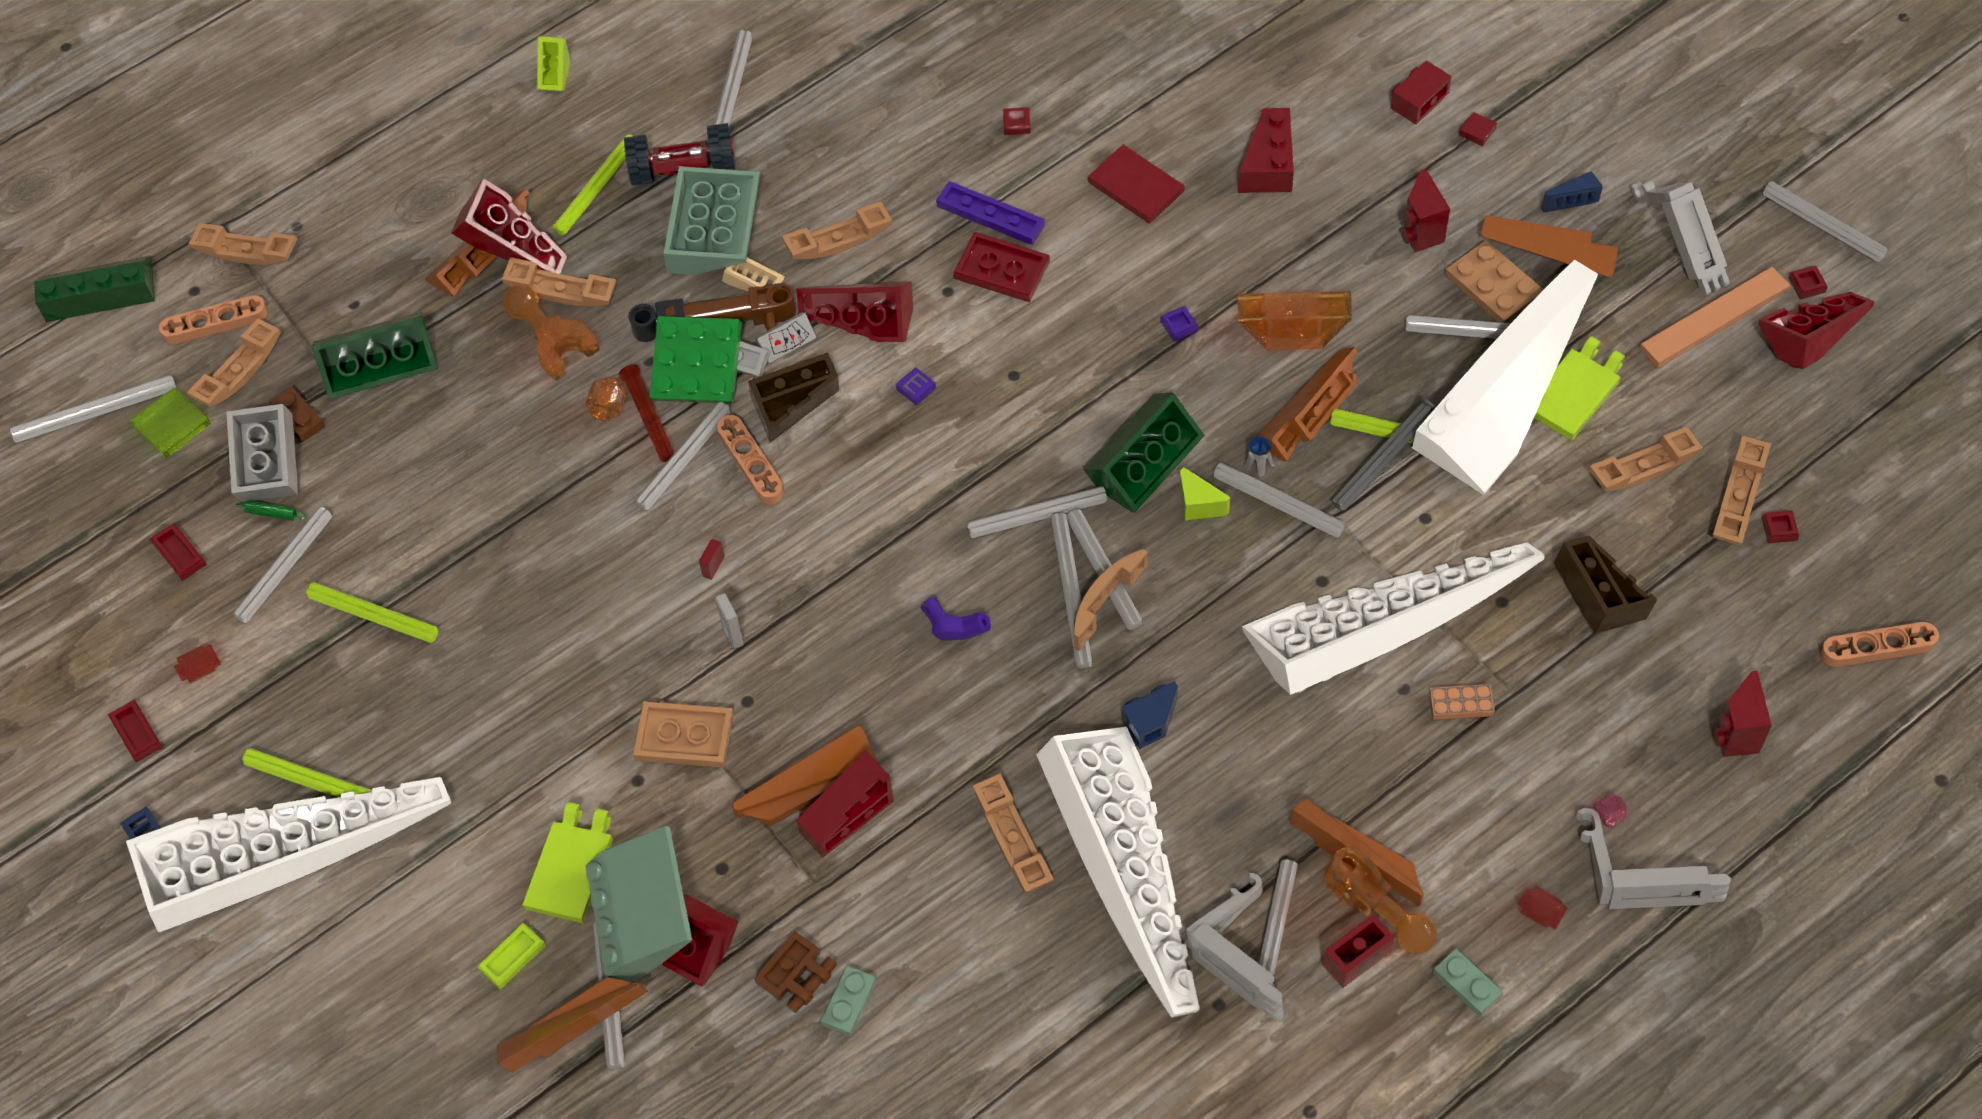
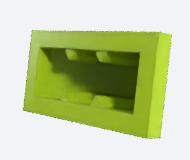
M538 36L537 89L564 91L571 65L566 40L561 37Z
M1185 467L1180 470V492L1185 521L1222 517L1229 513L1230 496Z

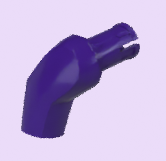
M936 597L927 599L923 602L925 605H921V610L933 625L932 634L940 640L970 639L991 629L990 619L984 613L978 612L964 617L950 616L945 613Z

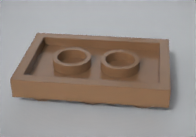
M1487 240L1457 260L1445 271V276L1497 322L1509 323L1518 317L1544 290Z
M643 701L633 753L635 761L724 768L734 715L733 709Z

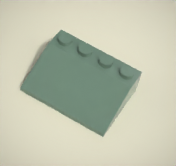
M679 166L663 253L667 273L696 275L746 263L760 172Z
M661 827L607 849L586 865V876L589 882L591 904L594 910L596 932L599 938L601 960L606 978L638 982L692 941L670 827Z

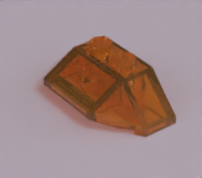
M1351 291L1238 294V323L1266 350L1323 349L1352 320Z

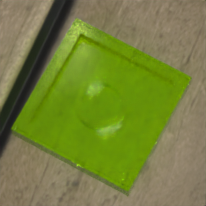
M175 387L130 420L132 426L165 458L169 457L211 424L209 419Z

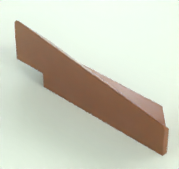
M527 189L517 192L512 197L514 200L511 201L522 214L526 212V198L529 196ZM463 242L425 280L453 297L458 293L469 275L472 278L477 277L497 256Z
M1485 215L1482 236L1569 265L1576 260L1598 274L1613 277L1618 247L1590 243L1592 232Z
M1355 347L1340 349L1255 436L1265 437L1271 442L1270 453L1282 461H1287L1300 439L1303 442L1311 441L1332 415L1333 410L1339 407L1357 385V374L1352 373V358L1354 355H1357Z
M861 725L854 727L734 801L732 808L736 818L745 816L758 819L762 824L772 826L813 804L865 750L878 763Z
M1307 798L1292 809L1290 825L1316 839V846L1418 906L1422 904L1424 893L1420 888L1412 862L1332 816L1331 818Z
M607 977L527 1028V1031L497 1045V1062L499 1066L513 1073L539 1055L546 1058L647 993L648 990L639 982L632 983Z

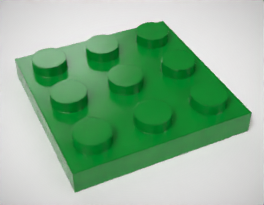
M658 316L649 398L653 401L724 402L725 404H734L742 322L739 319Z

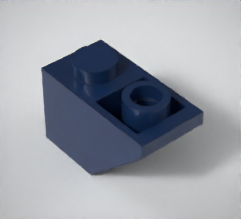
M1175 681L1168 685H1159L1151 693L1141 698H1132L1122 707V722L1127 727L1139 749L1166 737L1177 702L1178 685Z

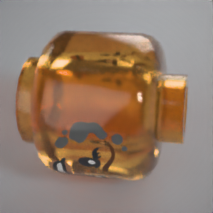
M607 377L604 380H596L592 383L586 398V407L589 410V414L600 421H609L618 417L626 400V392L616 379Z

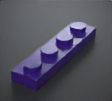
M951 181L947 183L936 199L937 207L1030 245L1034 244L1045 227V219Z

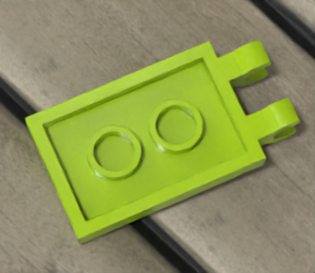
M1592 336L1586 341L1580 353L1572 348L1557 366L1534 416L1536 420L1571 441L1616 388L1621 378L1616 373L1622 368L1623 364L1621 362L1625 355L1615 350L1605 366H1601L1592 360L1599 352L1597 347L1601 344V341Z
M567 802L564 809L563 822L553 821L523 902L525 910L584 923L591 903L586 865L601 852L610 849L613 842L612 836L606 834L611 823V817H607L608 811L597 808L593 816L592 828L588 830L577 827L583 813L579 810L580 805Z

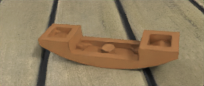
M880 201L857 209L856 217L811 233L806 227L783 235L782 241L793 259L821 258L846 251L870 240L892 224V219Z
M199 223L189 242V246L202 253L228 261L253 265H270L288 260L297 237L296 235L271 232L269 238L227 233L223 226Z
M512 257L508 261L502 278L503 283L531 296L574 306L609 305L616 285V279L589 274L587 280L537 269V263Z
M257 319L240 336L243 344L211 377L204 374L190 388L187 395L208 407L215 406L228 399L242 388L264 363L281 333L280 329Z
M1686 426L1662 436L1658 444L1619 460L1615 456L1591 465L1589 470L1604 491L1622 490L1645 483L1669 472L1701 452L1703 447Z
M1742 435L1712 538L1742 545L1771 443Z
M1138 550L1118 560L1106 569L1089 588L1080 604L1075 620L1074 649L1080 651L1097 630L1095 613L1120 582L1131 588L1148 567V552L1146 550Z
M1001 774L973 785L972 788L990 830L1025 894L1054 882V878L1042 854L1038 853L1014 806V799Z

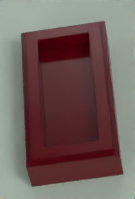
M175 523L150 538L154 547L182 581L207 565Z
M135 699L108 714L136 763L163 748Z

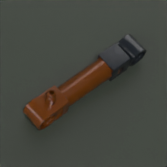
M777 283L748 288L749 294L685 304L682 298L655 303L656 312L651 305L639 304L631 308L628 318L634 338L641 342L653 341L656 338L658 316L739 319L741 322L753 320L754 326L765 324V328L768 331L776 326V322H785L794 317L796 314L794 292L789 285Z

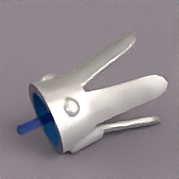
M1258 436L1250 440L1249 452L1246 455L1247 460L1244 467L1245 471L1250 469L1254 459L1257 462V471L1260 477H1263L1265 474L1266 459H1268L1270 466L1274 467L1270 453L1272 445L1267 438Z

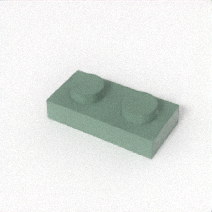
M1457 949L1452 951L1434 968L1433 974L1479 1017L1488 1011L1503 995V991Z
M847 966L821 1020L822 1026L852 1037L877 983L876 977Z

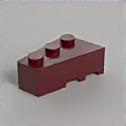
M1263 108L1239 172L1238 193L1292 192L1294 166L1290 108Z
M865 750L811 806L802 811L797 819L799 833L824 858L894 802L889 774Z

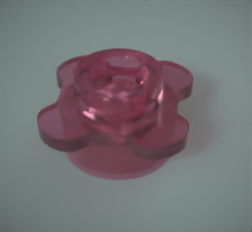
M1609 794L1605 800L1594 802L1595 811L1599 813L1604 825L1608 828H1613L1619 821L1625 822L1627 820V806L1620 797Z

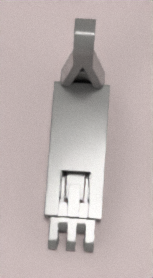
M1651 180L1645 184L1638 182L1632 185V194L1639 203L1656 202L1662 204L1689 280L1697 281L1703 295L1711 294V289L1714 292L1720 290V285L1723 288L1728 286L1730 281L1725 270L1727 263L1700 189L1694 188L1692 182L1655 187Z
M1582 808L1577 811L1576 819L1579 821L1589 820L1593 826L1592 831L1585 830L1582 832L1580 841L1590 843L1599 904H1608L1609 909L1704 905L1708 902H1723L1726 899L1731 882L1730 876L1727 874L1708 875L1707 866L1612 870L1599 814L1591 808Z
M1249 873L1250 885H1253L1249 891L1240 893L1237 891V888H1231V898L1186 929L1188 948L1192 951V957L1195 961L1260 1012L1263 1011L1274 1020H1281L1284 1016L1282 993L1273 984L1274 975L1221 935L1244 909L1262 895L1261 878L1255 873Z

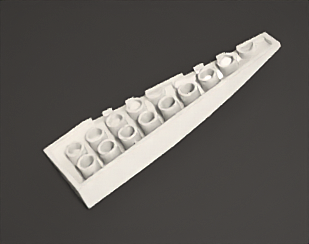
M1576 260L1568 265L1506 328L1419 426L1415 433L1412 448L1484 495L1517 457L1598 274Z
M1526 542L1492 551L1489 558L1476 556L1466 558L1463 565L1449 568L1448 564L1436 566V572L1423 575L1422 571H1417L1376 582L1373 585V589L1353 588L1347 590L1348 595L1332 599L1330 595L1318 598L1319 603L1306 606L1304 602L1293 604L1242 626V629L1275 681L1291 695L1301 692L1305 688L1321 681H1327L1337 674L1394 650L1446 623L1502 589L1545 558L1541 551Z
M1127 727L1053 736L1038 752L1037 757L1083 863L1109 915L1141 971L1170 1016L1176 1017L1197 1012L1200 1008L1192 972L1187 970L1185 958L1188 956L1186 944H1182L1179 930L1182 928L1180 915H1176L1173 904L1176 902L1169 864L1167 856L1162 853L1160 844L1163 841L1161 829H1157L1155 815L1157 814L1156 804L1151 802L1149 793L1152 785Z
M438 777L402 783L399 788L385 789V786L372 788V792L357 795L353 791L341 793V797L326 799V796L274 804L273 808L258 810L257 807L245 809V813L229 816L225 812L213 814V818L199 820L198 817L188 818L127 840L126 843L149 914L159 933L252 898L340 861L451 804V800L442 778Z

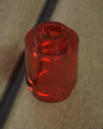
M211 644L205 647L200 645L177 657L178 664L174 665V668L181 681L188 679L191 684L215 672V668L220 666L221 663Z
M1535 886L1533 891L1527 888L1518 903L1519 906L1523 907L1520 912L1522 915L1546 929L1549 926L1556 930L1568 909L1561 904L1563 901Z

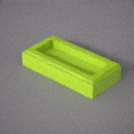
M522 923L477 968L501 990L546 947V944L530 928Z

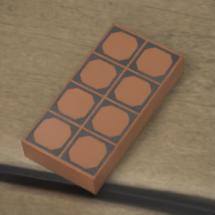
M1491 684L1430 688L1429 690L1433 720L1494 716L1495 710Z

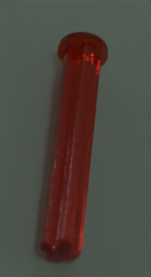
M635 364L625 366L619 371L618 376L620 380L625 381L660 460L667 462L674 454V451L639 376L640 368Z

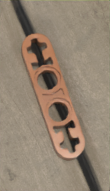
M248 296L167 317L161 321L159 331L165 342L168 344H178L252 325L257 319L263 321L268 315V309L263 298L260 296ZM256 307V311L252 312V308ZM224 313H234L233 317L229 320L224 321L220 319ZM197 320H207L204 326L198 328L193 327L194 323ZM175 328V332L171 333V329Z
M735 415L721 417L717 422L719 437L758 498L767 505L780 502L784 496L783 484L741 419ZM726 427L735 428L736 437L734 439L732 433ZM747 444L751 447L748 453L740 454L736 452L737 447ZM754 465H762L765 468L760 474L749 472L750 468ZM765 481L768 482V485L772 490L775 489L774 493L766 491L764 484Z
M1918 622L1832 636L1825 640L1820 651V657L1828 666L1841 667L1927 653L1935 647L1939 639V632L1930 623ZM1919 633H1922L1923 637H1929L1928 642H1925L1922 637L1917 638ZM1896 637L1902 642V646L1899 648L1891 647L1886 642V638ZM1860 641L1868 642L1872 646L1873 651L1869 653L1862 652L1858 649L1857 643ZM1831 647H1834L1837 652L1842 651L1840 656H1837L1835 652H1829Z

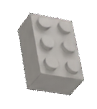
M284 404L226 411L231 493L241 502L298 495L293 414Z

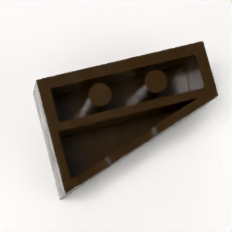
M828 353L748 381L751 399L770 443L839 391L838 375Z
M1586 536L1564 542L1554 564L1594 633H1601L1647 619L1658 599L1651 593L1647 595L1635 584L1637 580L1631 574L1627 576L1615 565L1616 560L1591 536Z

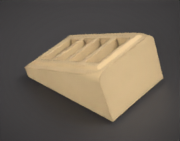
M747 257L746 263L727 267L724 271L722 282L748 291V288L765 286L768 280L774 281L772 285L782 283L785 276ZM748 273L753 274L751 278L746 277ZM758 276L763 277L760 283L756 282Z

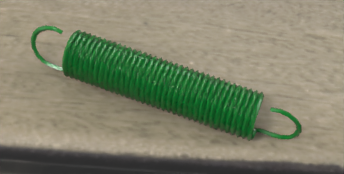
M247 500L245 503L235 504L236 507L243 508L245 513L292 521L294 519H303H297V510L290 507Z

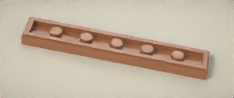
M1770 267L1641 343L1639 350L1658 369L1788 292L1791 285L1773 267Z

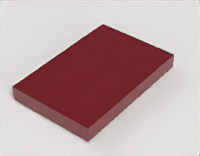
M1124 144L1088 176L1089 184L1149 224L1185 191L1184 184Z
M974 232L953 272V279L1030 303L1050 262V255Z

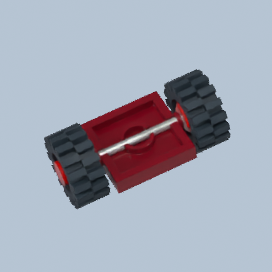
M728 123L707 126L709 145L706 144V140L654 147L653 153L649 152L646 135L625 137V158L631 185L653 183L652 163L654 174L661 173L663 176L675 174L679 170V166L706 167L708 166V155H711L713 169L735 170L734 148Z

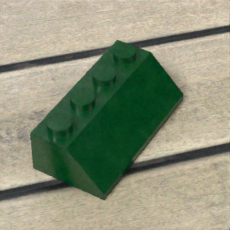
M151 256L46 275L34 281L35 304L46 322L155 301Z
M422 311L313 341L312 344L328 399L438 369Z
M1156 393L1147 400L1085 467L1084 471L1096 487H1104L1109 498L1130 512L1135 513L1205 435L1174 393Z

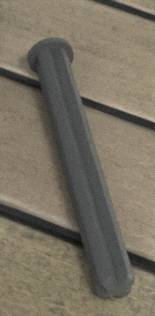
M1425 398L1419 400V406L1332 499V503L1337 509L1345 511L1415 436L1416 430L1436 408L1433 403Z

